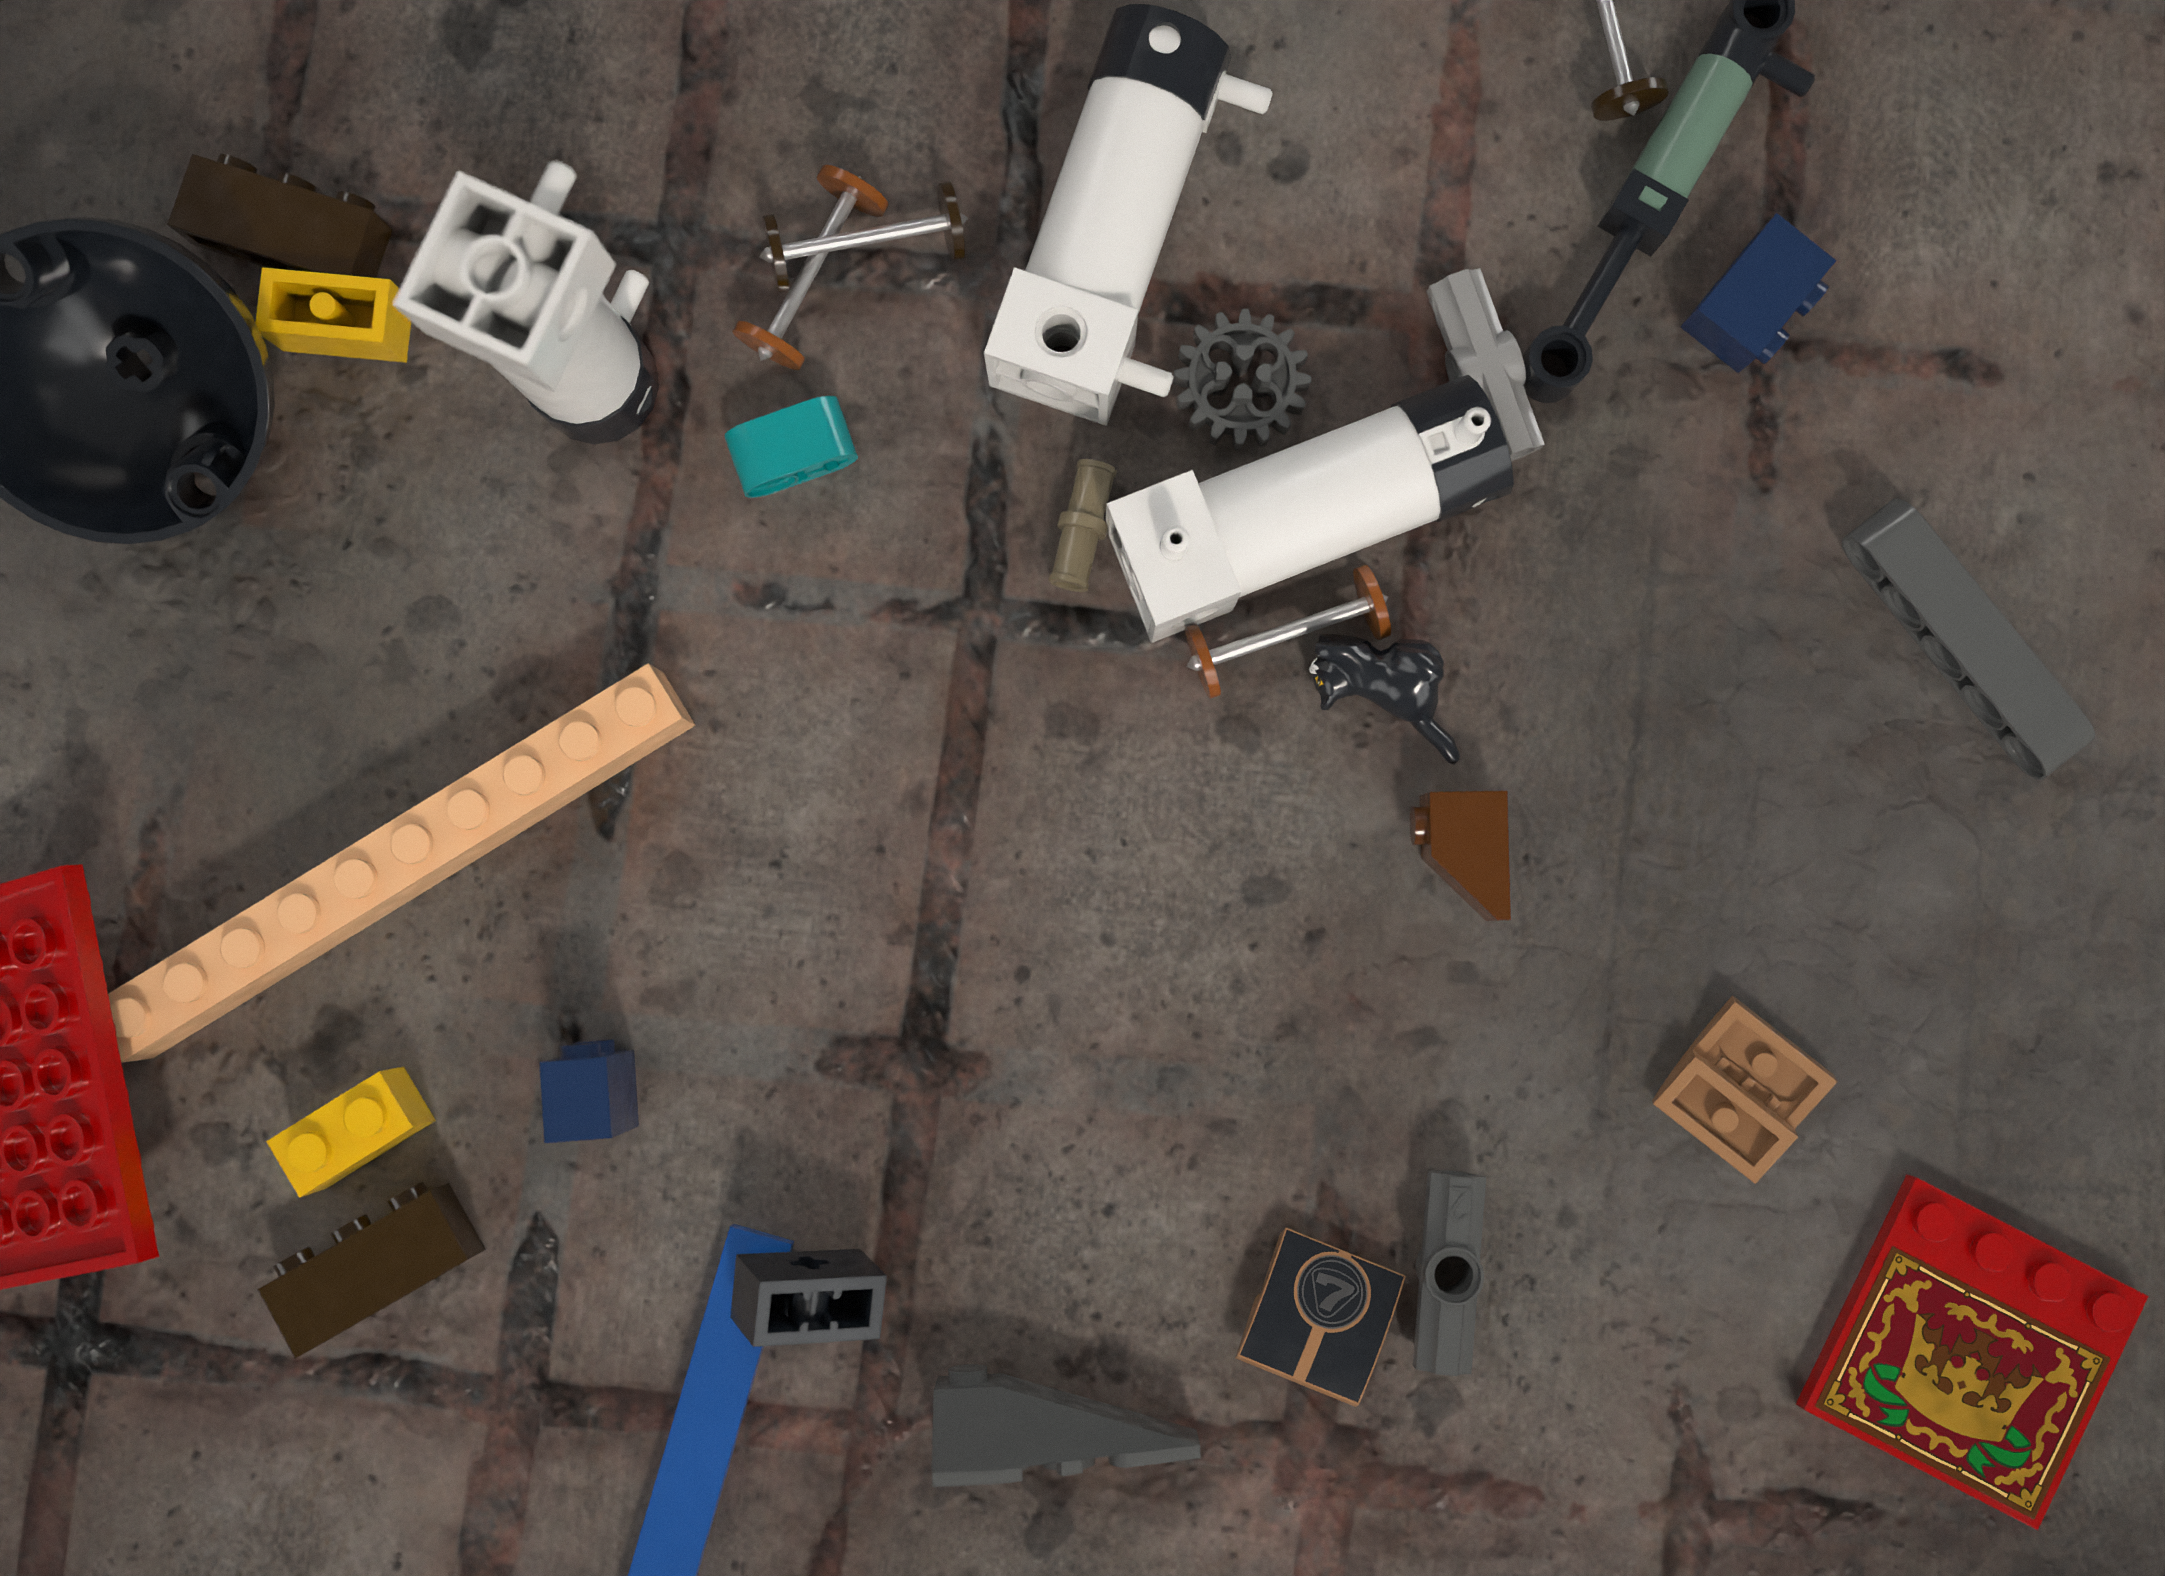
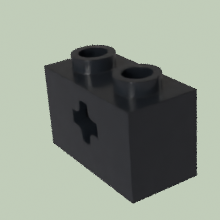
M861 1249L736 1254L730 1318L753 1347L880 1339L887 1275Z

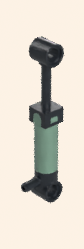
M1731 0L1718 18L1716 26L1628 177L1617 191L1597 227L1614 236L1563 326H1552L1542 331L1522 355L1526 370V380L1523 386L1526 394L1531 399L1542 403H1556L1566 398L1589 373L1593 356L1592 348L1585 337L1635 250L1638 249L1651 257L1669 236L1689 201L1687 198L1759 74L1798 97L1805 96L1815 81L1813 73L1773 51L1781 36L1792 24L1795 15V0ZM1744 14L1757 16L1762 21L1765 29L1753 27L1747 22ZM1552 353L1562 358L1567 366V376L1556 377L1550 375L1541 363V355Z

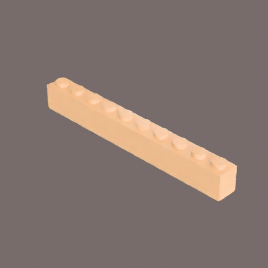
M649 663L110 992L108 996L116 1027L121 1063L155 1058L694 727L695 723L665 674Z

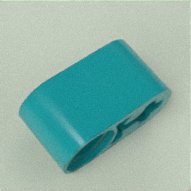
M821 396L806 400L739 424L724 435L744 495L748 498L770 495L830 474L851 465L858 459L836 396Z

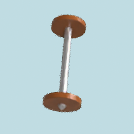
M823 165L817 174L818 182L829 193L839 199L819 237L839 234L852 208L875 217H882L889 205L888 201L878 190L862 180L861 176L857 177L846 170L832 165ZM828 252L807 257L768 331L745 321H738L732 331L733 334L745 345L758 352L760 360L770 359L787 368L800 370L805 361L804 356L794 347L783 341L782 337Z
M1365 564L1353 570L1358 599L1209 650L1197 623L1185 626V634L1192 655L1186 667L1197 671L1208 698L1211 699L1221 695L1214 665L1364 614L1374 637L1377 640H1382L1391 636V623L1385 603L1388 596L1382 594L1372 570Z

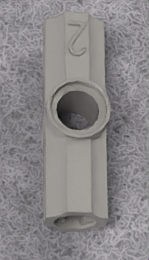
M1465 269L1448 275L1439 282L1430 285L1426 292L1448 350L1445 354V365L1449 381L1470 375L1478 382L1499 419L1508 445L1511 462L1540 450L1545 444L1523 386L1526 380V370L1521 350L1512 333L1508 330L1503 332L1481 269Z

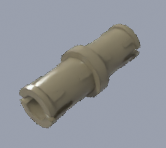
M1080 459L1076 466L1078 469L1068 509L1059 515L1057 527L1062 533L1048 582L1065 590L1087 592L1098 541L1105 539L1108 531L1104 517L1117 470H1115L1114 466L1102 461Z

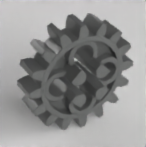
M1242 309L1238 323L1230 324L1224 313L1219 312L1215 316L1214 331L1212 333L1199 324L1194 328L1192 337L1198 346L1197 348L1189 345H1181L1178 359L1189 367L1174 370L1173 384L1187 387V390L1177 396V408H1194L1195 412L1190 419L1189 427L1194 431L1205 424L1209 425L1212 428L1209 443L1216 445L1221 440L1223 434L1232 435L1234 450L1241 451L1245 438L1249 435L1254 436L1255 441L1260 447L1267 446L1269 428L1273 427L1276 431L1285 435L1291 427V421L1285 412L1301 415L1306 401L1294 392L1308 390L1311 384L1310 375L1296 371L1306 363L1308 354L1306 350L1290 352L1289 346L1295 335L1291 328L1283 331L1278 336L1272 332L1274 324L1273 315L1268 314L1260 325L1251 324L1249 309ZM1215 349L1226 350L1231 356V367L1227 362L1213 363L1209 358L1210 352ZM1268 351L1273 354L1276 363L1272 366L1271 364L1260 365L1255 372L1251 388L1244 383L1238 385L1234 389L1228 407L1218 410L1209 405L1207 397L1210 394L1222 396L1226 392L1232 371L1239 377L1243 376L1249 371L1255 353ZM1252 393L1256 397L1265 398L1266 395L1269 396L1274 403V408L1265 412L1256 409L1252 404Z

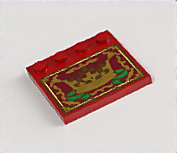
M1906 1174L1796 1405L2038 1530L2149 1296L1933 1185Z

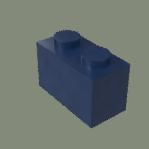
M1776 213L1753 237L1680 327L1737 373L1741 372L1755 359L1766 364L1789 338L1790 334L1782 327L1796 311L1804 317L1829 289V286L1821 279L1837 260Z
M614 1039L583 1041L560 1046L559 1058L539 1062L544 1143L608 1139L639 1126L634 1050L615 1051Z

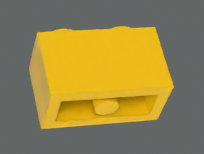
M262 267L255 323L261 336L280 350L407 363L412 321L393 305L400 288L390 279Z
M403 1066L375 1073L266 1142L300 1198L327 1189L435 1122L436 1119Z

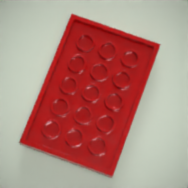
M83 864L58 866L0 884V1290L136 1264L159 1257L154 1232V1221L151 1216L144 1181L142 1160L136 1140L129 1104V1093L125 1083L116 1037V1027L112 1017L103 971V960L100 955Z

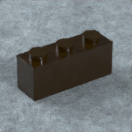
M195 154L191 155L167 223L170 228L191 244L265 268L377 277L393 230L374 212L376 206L372 202L345 191H338L336 198L316 193L317 188L312 183L288 173L279 172L276 180L256 174L258 169L255 166L231 155L219 154L217 161Z
M420 1182L388 1200L387 1202L393 1212L378 1221L371 1223L368 1215L365 1214L332 1232L331 1236L336 1245L315 1256L309 1246L273 1266L279 1277L257 1290L295 1359L486 1250L450 1183L428 1191L424 1182Z

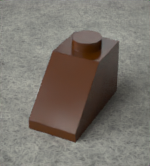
M1507 791L1428 792L1420 795V807H1411L1410 837L1412 845H1421V859L1484 920H1511Z

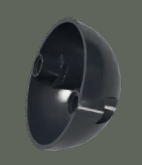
M78 217L40 221L1 234L0 498L32 520L61 533L95 542L117 544L162 541L190 532L227 508L246 485L262 457L271 433L275 408L273 372L266 345L251 313L234 289L207 262L180 243L148 228L119 220ZM6 254L13 256L24 268L25 283L15 280L7 271L4 261ZM144 349L149 353L153 362L145 365L138 357L137 352ZM194 472L206 475L213 482L216 488V495L204 493L197 487Z

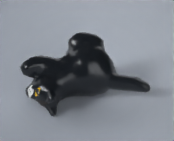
M1340 634L1319 635L1318 642L1315 645V654L1319 657L1312 662L1309 671L1313 676L1314 686L1321 695L1320 706L1322 710H1329L1338 699L1359 695L1374 702L1395 717L1410 722L1422 736L1436 747L1448 763L1455 765L1459 761L1460 753L1454 738L1433 718L1438 704V685L1444 677V661L1437 648L1423 640L1400 639L1389 648L1380 651L1373 647L1368 640Z

